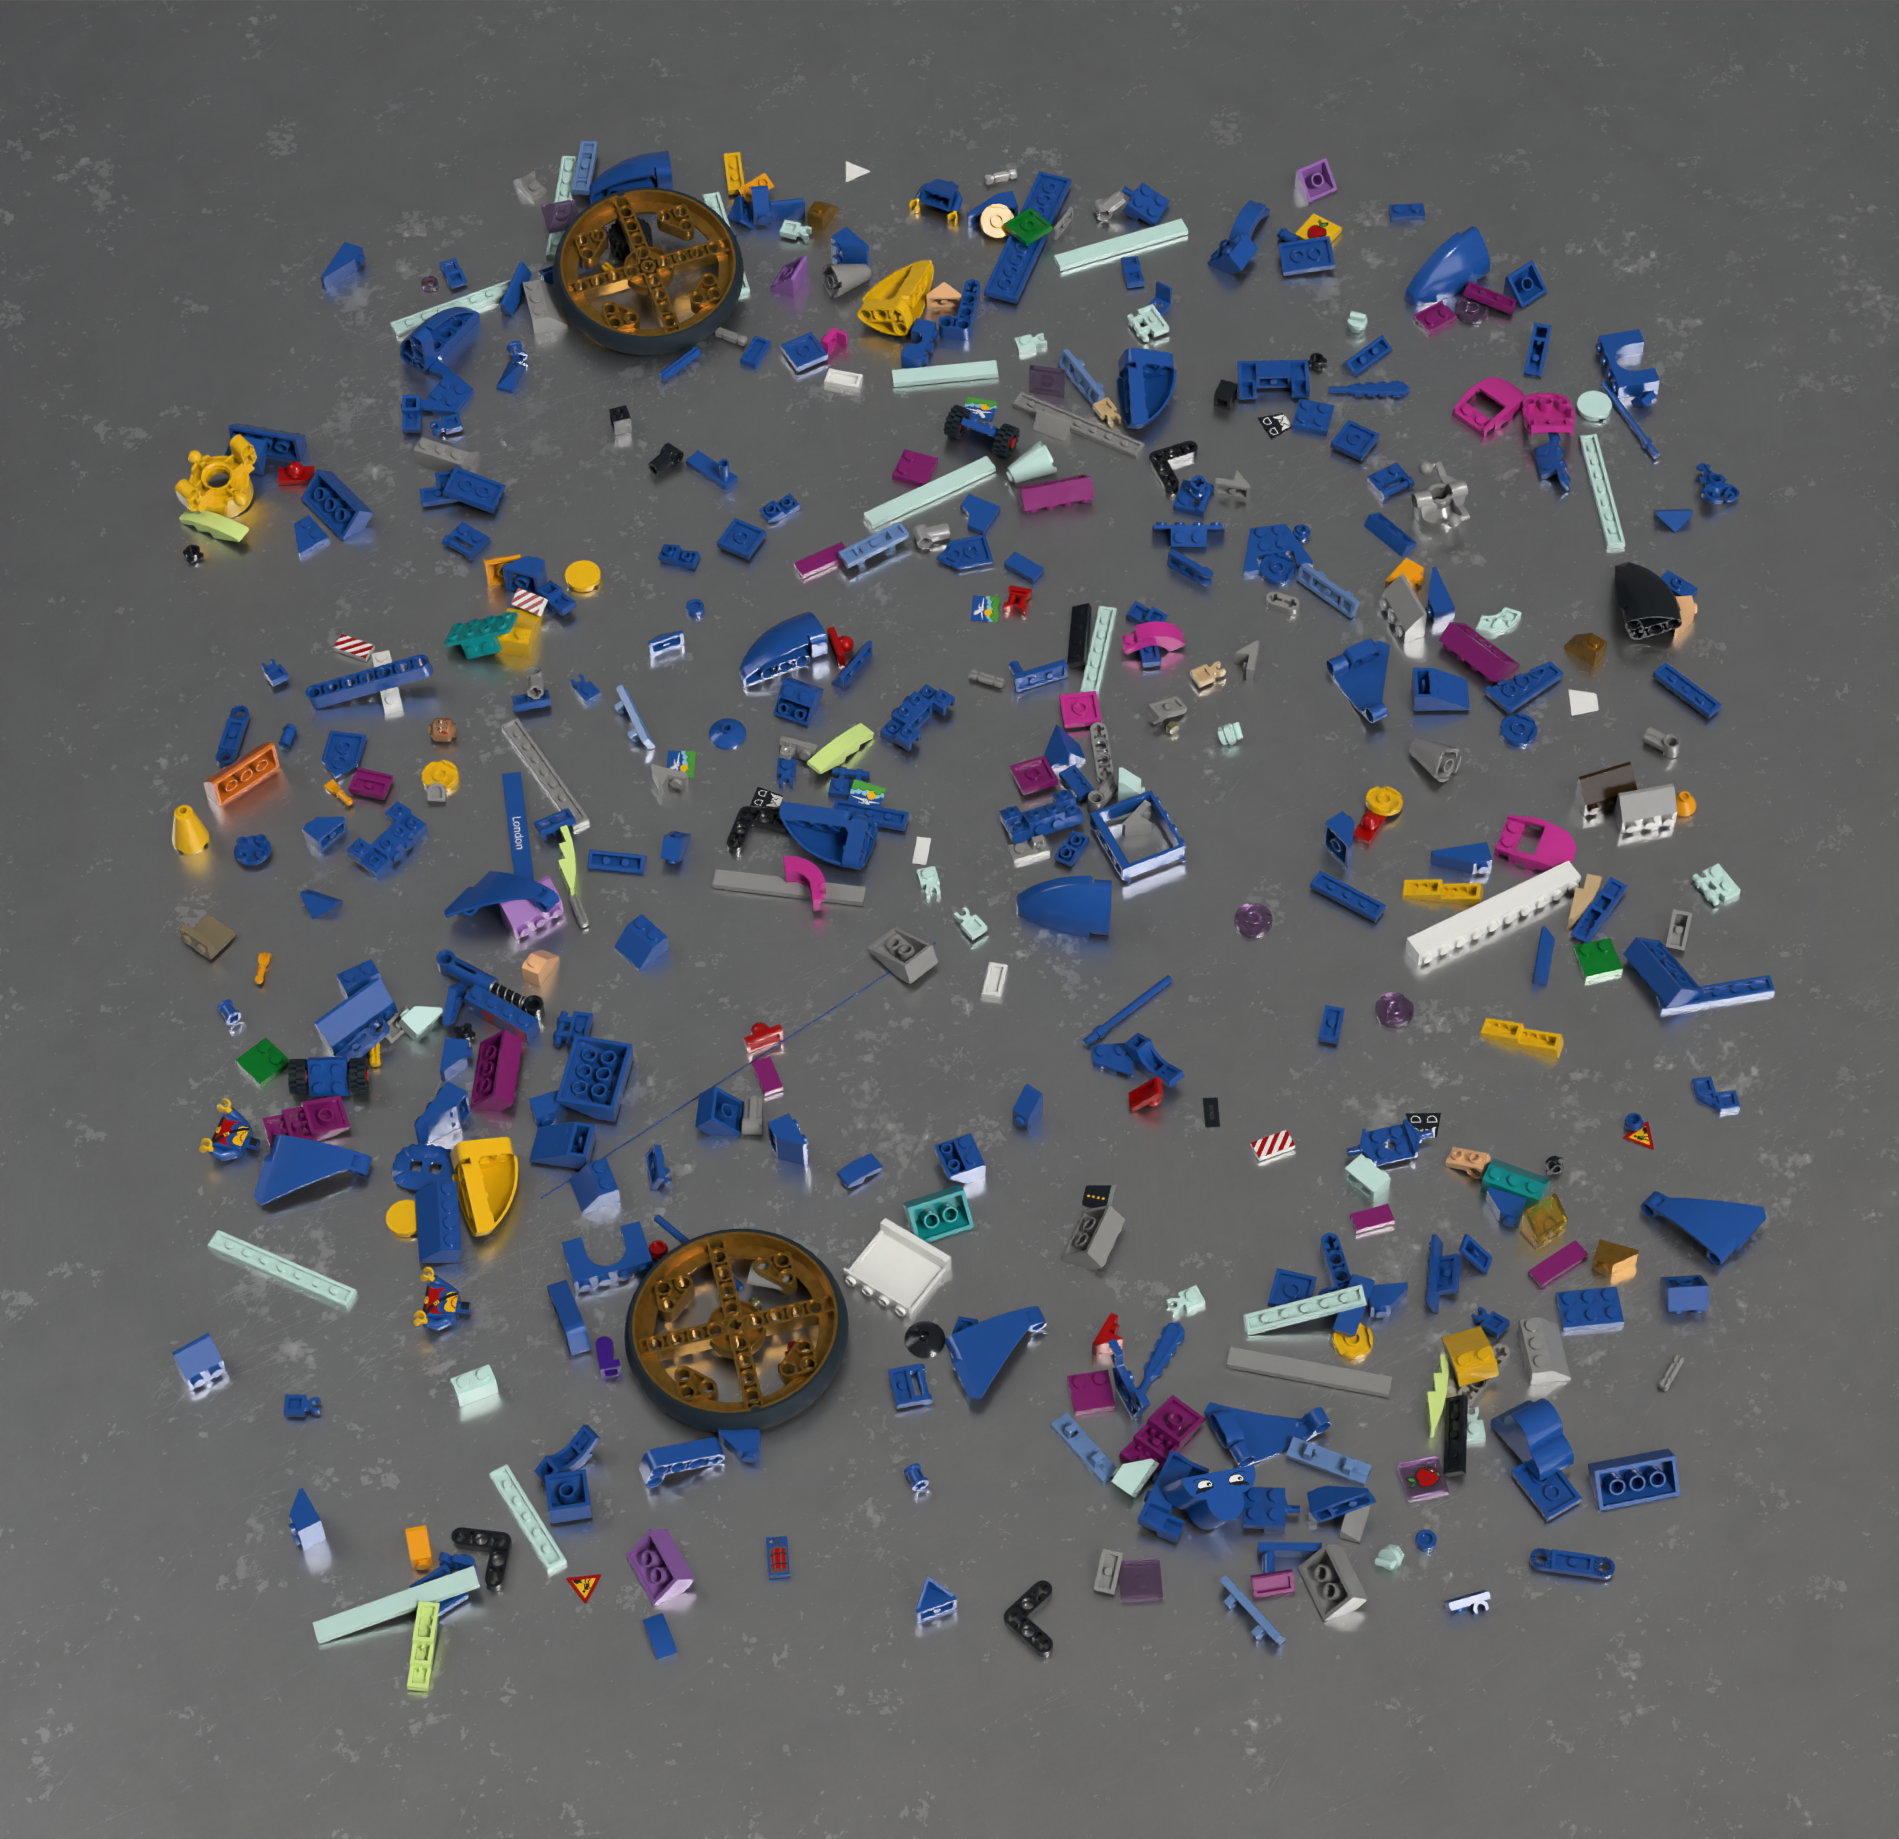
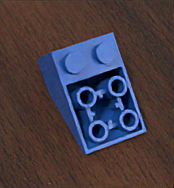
M1413 668L1411 682L1414 711L1470 709L1467 679L1435 668Z
M447 1082L444 1087L438 1090L435 1099L428 1103L425 1112L414 1123L418 1145H427L462 1126L471 1114L467 1091L450 1082Z
M568 1122L538 1127L529 1162L582 1169L586 1164L590 1163L596 1140L595 1125L582 1122Z

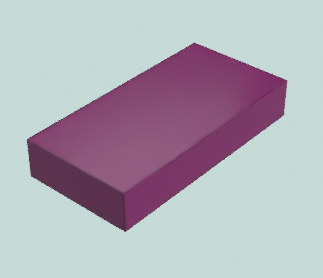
M770 1056L752 1062V1067L764 1096L783 1091L782 1083Z
M1388 1204L1350 1214L1356 1234L1395 1223Z
M1292 1569L1250 1576L1253 1598L1295 1591Z

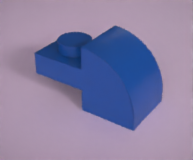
M402 395L403 433H421L420 395Z
M551 580L537 590L538 596L548 600L545 607L551 613L557 612L564 616L576 607L575 600L565 595L562 588Z

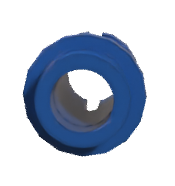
M1281 228L1277 234L1280 241L1293 242L1300 240V236L1289 232L1287 228Z
M286 724L283 727L284 732L278 742L283 748H289L293 737L297 734V727L293 724Z

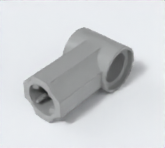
M1119 189L1106 199H1097L1093 203V209L1098 220H1109L1112 212L1126 203L1127 198Z
M947 523L930 527L921 524L912 530L917 546L921 549L931 546L932 542L950 538V530Z
M532 666L527 668L525 673L527 678V694L534 700L540 699L544 694V679L541 667Z
M1652 727L1646 730L1643 742L1661 750L1666 758L1673 759L1678 756L1680 749L1679 736L1675 734L1666 735Z
M1104 779L1096 790L1088 794L1087 810L1089 813L1103 809L1118 791V786L1113 780Z
M750 1096L745 1101V1117L742 1120L743 1135H763V1100L757 1096Z

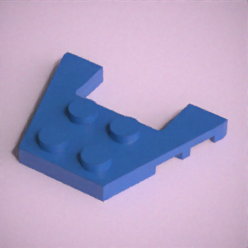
M437 359L429 368V374L440 378L441 381L426 400L421 399L422 412L431 411L433 414L445 416L459 413L473 395V388Z
M1286 524L1250 528L1243 577L1260 575L1257 560L1263 559L1267 555H1274V553H1281L1287 556L1293 555L1297 570L1304 563L1313 568V560Z
M1113 1339L1108 1341V1345L1114 1353L1110 1357L1115 1368H1112L1115 1387L1130 1416L1135 1420L1144 1414L1150 1406V1402L1143 1389L1135 1387L1132 1372L1130 1370L1127 1371L1123 1364L1124 1353L1117 1340Z

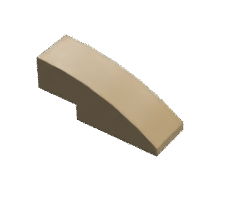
M1587 874L1584 889L1576 887L1567 929L1571 930L1577 925L1589 904H1592L1601 886V876Z

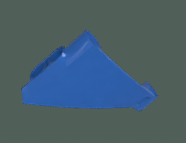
M1367 639L1348 647L1343 654L1327 660L1326 666L1349 701L1369 722L1374 723L1389 716L1382 699L1390 645L1381 641L1374 642L1373 639Z
M489 871L474 887H468L444 912L446 918L453 915L472 916L483 906L529 899L535 907L537 906L541 911L547 913L559 902V896L554 890L533 880L510 873Z
M278 1134L275 1136L270 1155H267L263 1162L254 1197L262 1206L301 1187L344 1171L367 1176L372 1157L327 1143Z
M1654 1191L1641 1204V1209L1647 1216L1651 1218L1657 1215L1664 1216L1708 1249L1707 1258L1717 1266L1721 1265L1732 1253L1736 1252L1766 1220L1764 1207L1706 1199L1672 1198L1658 1191Z
M1038 1306L1019 1309L987 1319L960 1330L945 1339V1344L952 1357L951 1360L968 1397L981 1400L998 1371L1028 1330L1036 1332L1046 1326L1047 1323Z
M1209 1402L1204 1411L1221 1445L1229 1449L1239 1467L1249 1466L1287 1451L1293 1437L1308 1441L1331 1426V1422L1322 1407L1312 1409L1303 1418L1267 1415Z

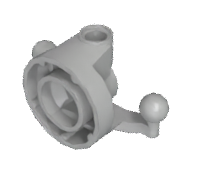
M1424 461L1419 465V472L1423 475H1429L1435 469L1439 483L1428 486L1411 495L1412 511L1415 520L1421 526L1435 531L1448 530L1459 526L1462 521L1469 520L1470 515L1464 507L1465 497L1468 494L1466 482L1463 479L1456 480L1447 476L1441 461L1434 463Z

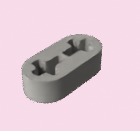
M1275 591L1266 595V606L1269 609L1287 615L1298 613L1300 603L1297 598Z

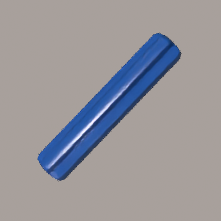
M694 346L661 371L659 378L663 382L667 381L701 355V350Z

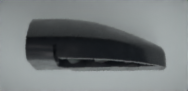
M1631 562L1615 566L1619 608L1623 609L1625 628L1632 639L1641 640L1679 628L1682 625L1679 603L1664 580L1651 570Z

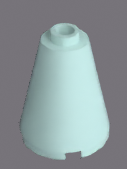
M1041 440L1007 467L1008 472H1006V475L1010 482L1014 481L1016 484L1051 475L1058 471L1056 467H1053L1052 463L1054 460Z

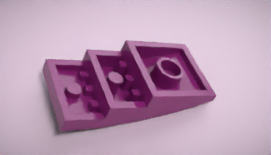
M340 1095L302 1102L301 1107L282 1110V1115L262 1118V1125L270 1151L275 1136L278 1134L319 1142L350 1129Z
M1172 1395L1147 1419V1423L1134 1435L1133 1441L1120 1452L1119 1458L1126 1463L1146 1459L1157 1461L1159 1465L1149 1478L1152 1481L1155 1474L1161 1472L1170 1451L1173 1450L1179 1453L1205 1421V1418Z

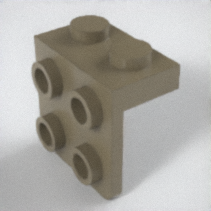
M206 915L193 929L185 923L179 928L181 940L210 960L235 937V932L211 915Z

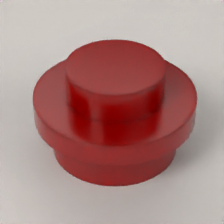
M660 1240L653 1241L648 1248L651 1258L655 1260L661 1259L668 1253V1246Z

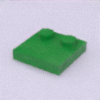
M1032 208L1004 223V229L1025 246L1053 231L1052 225Z
M1610 938L1573 946L1574 955L1585 981L1622 973V965Z
M264 1038L235 1060L236 1064L260 1088L286 1070L289 1064V1059L267 1038Z

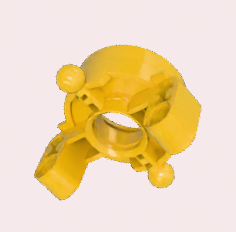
M238 434L231 439L229 445L232 454L230 456L211 457L210 455H205L202 457L198 450H192L188 453L189 462L194 464L191 467V476L189 481L187 479L180 480L175 486V492L179 501L191 512L198 510L202 513L204 510L227 518H232L242 513L251 503L254 489L249 473L255 469L252 465L255 463L257 455L253 445L242 435ZM222 473L230 477L229 481L222 487L215 488L208 485L210 478L216 474Z

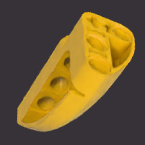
M921 260L914 262L879 281L862 298L863 304L858 310V318L880 332L895 336L906 335L911 326L914 325L916 318L920 319L927 302L926 295L930 292L934 275L932 261Z
M509 1137L462 1141L457 1143L450 1153L453 1170L457 1172V1174L452 1175V1180L457 1181L458 1201L473 1237L490 1234L500 1223L513 1200L517 1188L518 1160L517 1155H514Z

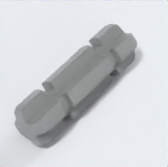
M1009 169L1008 172L1005 170L993 173V175L987 174L984 176V181L986 185H990L993 182L1007 181L1008 178L1010 180L1016 179L1017 172L1016 169Z
M722 327L715 331L716 337H723L724 340L735 344L738 342V345L745 346L748 342L747 336H739L738 333L727 329L725 331Z
M971 669L969 673V678L972 680H978L998 688H1003L1005 680L1003 678H996V676L983 672L979 673V671Z
M577 894L570 896L569 903L572 906L576 920H578L579 927H588L589 920Z
M1677 1354L1673 1356L1663 1373V1377L1658 1382L1659 1389L1663 1391L1669 1389L1670 1384L1683 1364V1357Z

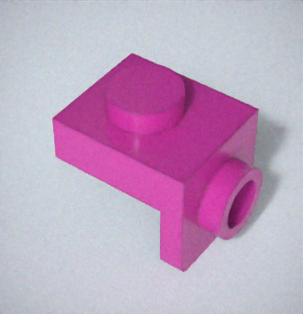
M832 327L822 337V347L828 355L837 344L846 347L848 345L847 333Z

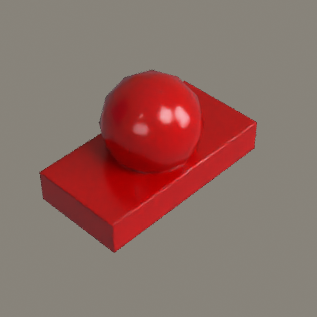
M297 461L291 462L287 467H279L278 483L279 485L309 484L315 474V467L303 466Z
M833 626L827 629L828 641L840 667L845 665V653L852 651L854 641L847 635L838 638Z
M1368 809L1361 817V822L1354 831L1353 839L1369 846L1386 820V816L1378 815Z
M757 1022L751 1028V1035L744 1037L746 1052L751 1053L783 1040V1029L780 1024L769 1028L765 1023Z
M1156 1076L1129 1092L1130 1110L1135 1112L1146 1105L1150 1107L1157 1106L1163 1096L1162 1079Z

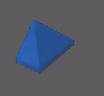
M738 195L727 218L748 228H754L752 202L747 203L744 197Z
M508 362L496 389L513 393L525 370V366Z
M1654 510V514L1676 532L1693 515V510Z
M683 631L659 634L648 642L650 656L684 645Z
M310 889L300 893L313 919L341 905L343 901Z
M1465 1234L1458 1251L1478 1270L1486 1274L1492 1256L1469 1234Z

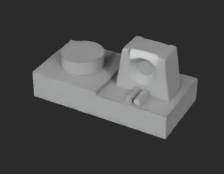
M1175 696L1149 704L1147 710L1151 714L1150 721L1155 725L1167 718L1185 714L1187 707Z
M784 736L780 738V758L790 760L794 757L808 761L817 753V744Z
M1042 834L1032 837L1028 841L1008 845V850L1014 864L1050 854V848Z
M1102 1549L1094 1591L1115 1595L1123 1553Z

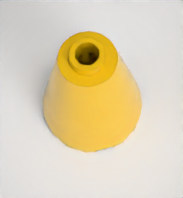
M181 805L175 809L171 835L174 848L182 851L183 854L200 852L204 849L205 844L209 842L207 828L188 805Z

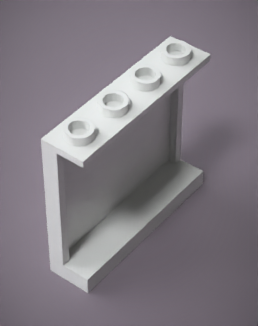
M884 1218L880 1223L881 1230L849 1270L843 1269V1279L849 1286H855L864 1295L878 1300L882 1306H888L899 1316L911 1319L951 1268V1257Z

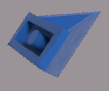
M1056 724L1044 753L1052 770L1084 762L1085 756L1080 744Z
M928 1575L916 1607L917 1623L957 1609L956 1596Z

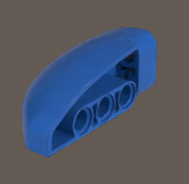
M661 151L641 154L612 166L591 184L590 204L610 194L627 189L653 187L673 190L669 152Z
M1471 226L1461 234L1457 232L1445 241L1414 276L1405 291L1404 300L1411 306H1422L1443 301L1463 293L1468 282L1477 284L1479 279L1490 272V259L1479 230Z
M453 307L431 316L416 327L401 343L400 356L402 360L408 365L426 372L437 359H444L480 322L479 313L467 307Z
M1129 348L1124 351L1118 360L1119 376L1121 377L1116 380L1118 397L1127 428L1142 429L1151 423L1167 405L1175 387L1176 370L1174 369L1173 355L1171 353Z
M806 612L784 620L763 633L750 647L740 666L739 675L743 686L800 668L809 663L810 657L813 659L827 654V637L816 616L811 612Z
M785 801L781 803L779 815L784 826L807 852L832 865L858 870L863 868L872 852L878 833V824L872 817L853 815L849 811Z
M1069 876L1036 884L1017 895L1016 913L1033 924L1068 935L1086 938L1090 936V933L1109 935L1112 880L1094 879V883H1092V876Z

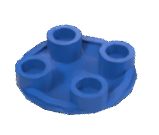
M263 834L239 837L236 841L237 845L234 849V856L239 863L244 865L259 864L270 855V842Z

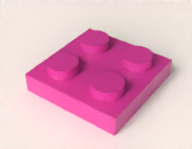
M1096 691L1059 695L1064 729L1091 726L1096 722H1101Z

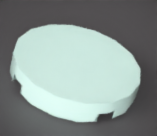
M1587 391L1579 396L1576 409L1582 418L1589 421H1599V419H1605L1610 415L1612 402L1602 392Z

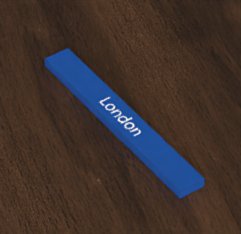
M521 772L502 774L514 875L534 881Z

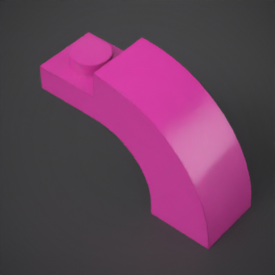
M1167 622L1142 623L1135 626L1136 631L1121 636L1126 654L1148 646H1161L1167 649L1168 652L1185 646L1182 630Z
M783 856L786 883L797 882L805 885L811 893L813 911L821 910V902H824L823 894H826V882L820 869L804 858Z

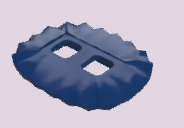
M411 1144L409 1147H403L401 1152L396 1155L391 1172L394 1181L399 1186L414 1191H419L435 1182L453 1181L452 1175L457 1174V1172H454L450 1157L452 1150L433 1144ZM413 1161L422 1162L420 1171L409 1170ZM432 1164L442 1165L439 1174L429 1173Z

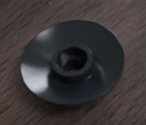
M917 1322L907 1330L905 1345L914 1356L930 1358L940 1353L944 1348L945 1334L942 1328L933 1322Z

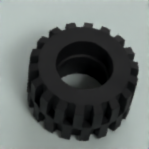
M637 217L648 246L653 247L650 224L645 222L644 219ZM616 220L615 224H612L609 229L610 249L616 258L619 257V260L623 261L624 259L626 260L631 251L619 221Z

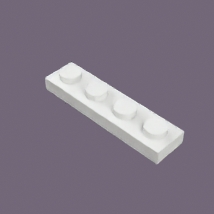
M389 650L371 654L374 667L392 663ZM398 686L380 691L385 715L403 711Z

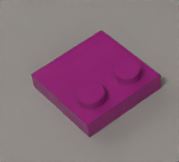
M904 449L892 474V480L921 487L929 483L938 464V458Z
M1045 755L1010 766V772L1023 795L1058 785V779Z
M1108 1370L1067 1376L1075 1416L1115 1410V1401Z

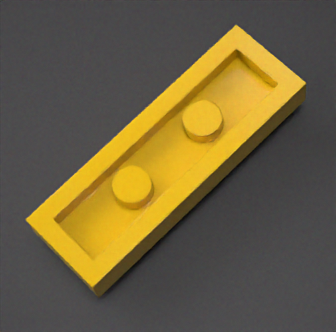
M740 152L724 153L728 194H740L738 188L745 185Z

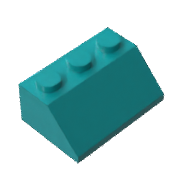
M1494 1159L1488 1165L1484 1174L1480 1192L1486 1194L1488 1187L1527 1198L1525 1209L1537 1213L1551 1179Z
M959 1185L902 1203L912 1234L927 1243L974 1227L965 1191Z

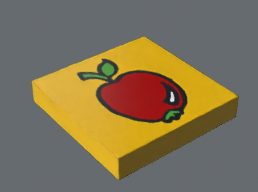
M1313 213L1295 235L1300 236V240L1330 236L1332 243L1342 232V227Z

